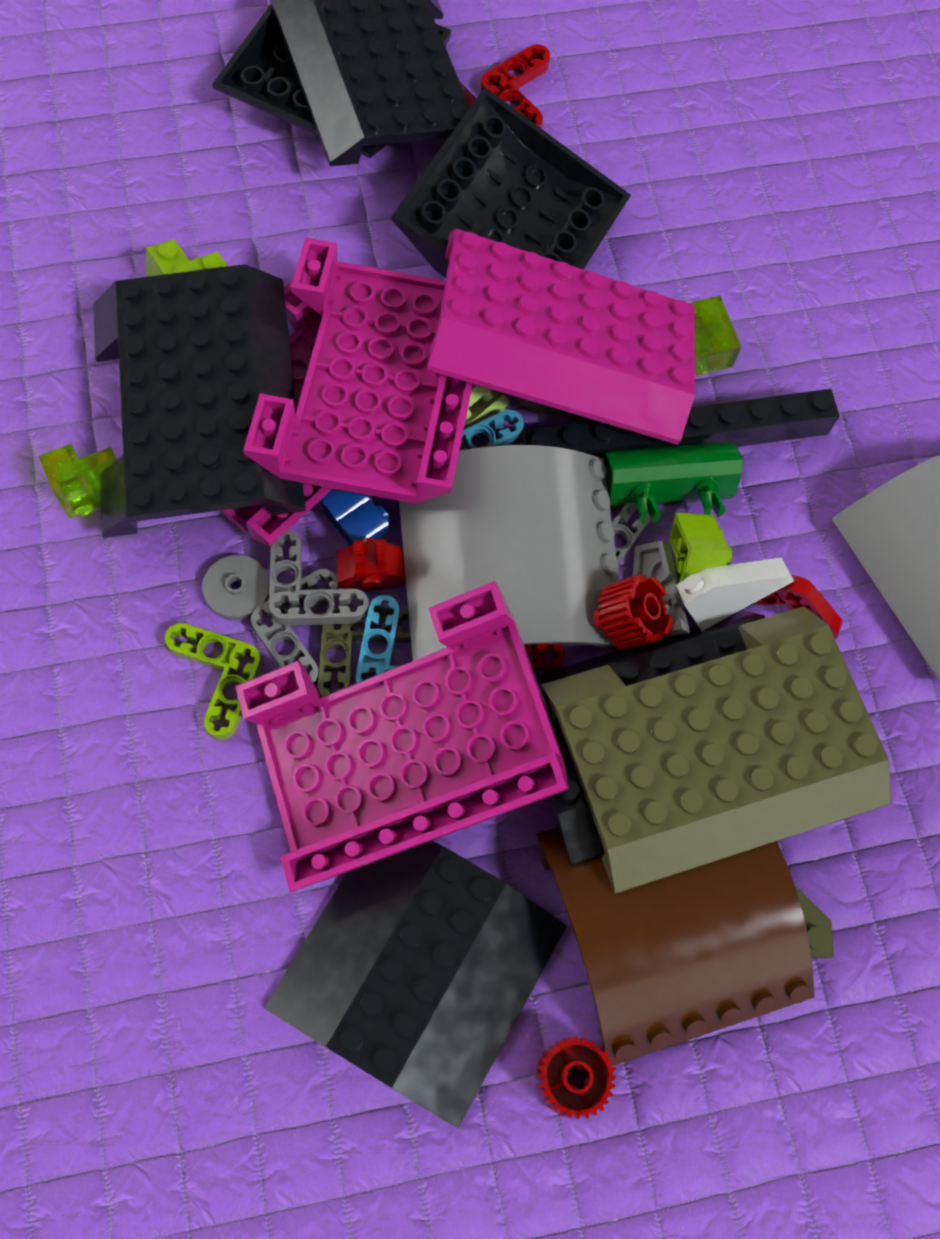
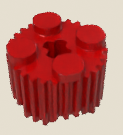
M641 574L634 575L603 587L602 593L599 594L600 599H598L600 606H597L598 609L594 611L593 618L596 627L603 631L606 630V636L610 637V642H614L615 647L619 651L657 642L662 639V636L670 634L669 630H672L671 624L674 621L671 614H666V611H668L664 606L666 602L662 599L663 596H666L665 586H661V581H657V577L647 579V576H642Z
M585 1037L563 1038L562 1040L555 1041V1044L549 1045V1051H544V1056L539 1058L536 1066L538 1075H535V1078L539 1079V1083L536 1084V1087L541 1088L539 1095L545 1097L543 1102L550 1104L549 1108L557 1114L568 1118L580 1119L582 1117L587 1119L589 1115H597V1110L603 1111V1104L609 1103L607 1097L613 1096L610 1090L615 1088L612 1080L616 1079V1076L613 1075L616 1067H611L613 1059L607 1058L608 1051H602L601 1045L594 1046L595 1041H587ZM571 1067L575 1071L582 1070L584 1078L579 1079L582 1085L578 1088L575 1084H568L567 1076L570 1075L568 1070Z

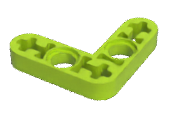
M186 623L172 625L165 633V643L173 655L223 671L205 714L204 727L211 738L219 741L227 740L235 734L242 718V711L239 700H228L224 697V690L230 684L240 685L258 677L262 666L260 653L255 646ZM183 633H185L190 642L198 644L197 653H194L195 648L189 643L182 642L180 647H177L174 638H181ZM216 642L223 646V652L217 658H208L204 655V650L210 643ZM247 654H250L254 663H247L245 665L243 675L245 678H248V680H245L239 676L241 664L238 658H245ZM221 703L230 708L225 715L229 726L221 727L219 731H216V727L212 722L213 720H220L224 710L222 706H218Z

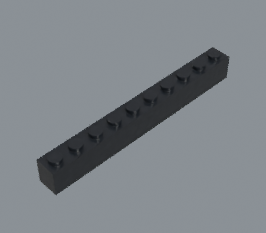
M832 389L691 407L681 441L678 445L733 442L737 447L828 435L840 415ZM596 420L522 430L519 445L551 446L583 452L603 458L604 465H610L606 458V452L677 445Z

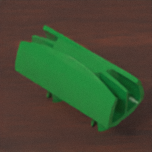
M733 442L672 445L606 452V458L610 464L605 466L610 509L623 508L627 503H636L639 519L645 524L647 512L653 523L659 520L661 514L657 504L701 501L704 514L710 515L713 508L716 516L719 517L725 512V505L722 500L732 499L736 496L742 475L743 458Z

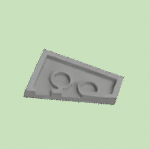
M657 541L635 546L632 576L641 574L642 576H647V579L657 577V581H661V586H665L666 596H663L662 599L666 602L664 605L668 610L666 614H671L674 622L671 624L672 630H669L670 634L661 638L690 634L683 601L676 586L678 579L670 545L664 541Z

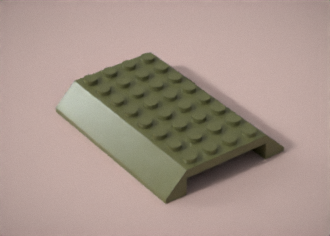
M805 606L740 625L739 631L747 647L745 651L629 686L622 682L609 665L540 686L552 720L558 719L606 852L602 857V861L614 894L891 804L888 756L829 625Z

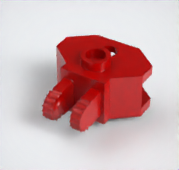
M365 538L354 541L351 546L336 551L338 587L359 589L361 591L383 590L406 583L403 547L388 544L384 539Z

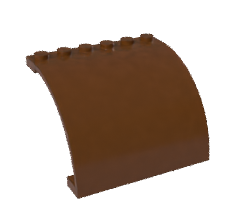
M557 827L536 833L541 862L545 870L551 869L580 949L599 1021L602 1051H608L607 1058L613 1059L611 1066L663 1050L672 1045L698 1038L702 1035L815 997L812 957L806 924L794 882L778 841L614 894L602 857L571 867L557 836Z

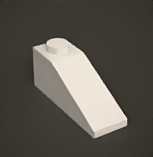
M774 558L705 568L696 574L688 576L685 580L676 584L683 604L701 631L794 582L783 559Z

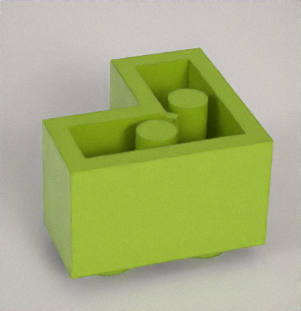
M175 239L146 248L147 277L228 266L218 251L189 260Z
M675 513L668 541L676 558L674 566L678 583L705 568L731 564L732 548L728 546L723 529L719 527L714 515Z

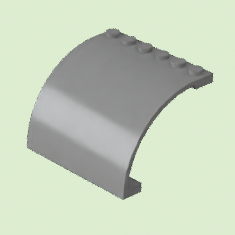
M503 445L460 450L450 493L416 504L399 501L413 661L447 648L438 640L428 608L493 581L497 582L517 623L524 645L588 644L596 645V648L618 650L614 642H610V637L606 636V630L603 631L596 627L593 618L594 611L598 609L597 606H600L598 599H600L599 594L602 593L603 587L619 581V565L616 558L610 498L606 481L607 472L603 458L571 449L541 445Z
M939 454L874 489L831 519L940 681Z

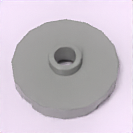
M230 555L219 559L209 567L203 578L202 591L207 605L217 616L226 620L242 621L248 619V616H251L258 606L269 600L270 581L266 569L257 560L246 555ZM234 582L242 583L238 589L230 588Z

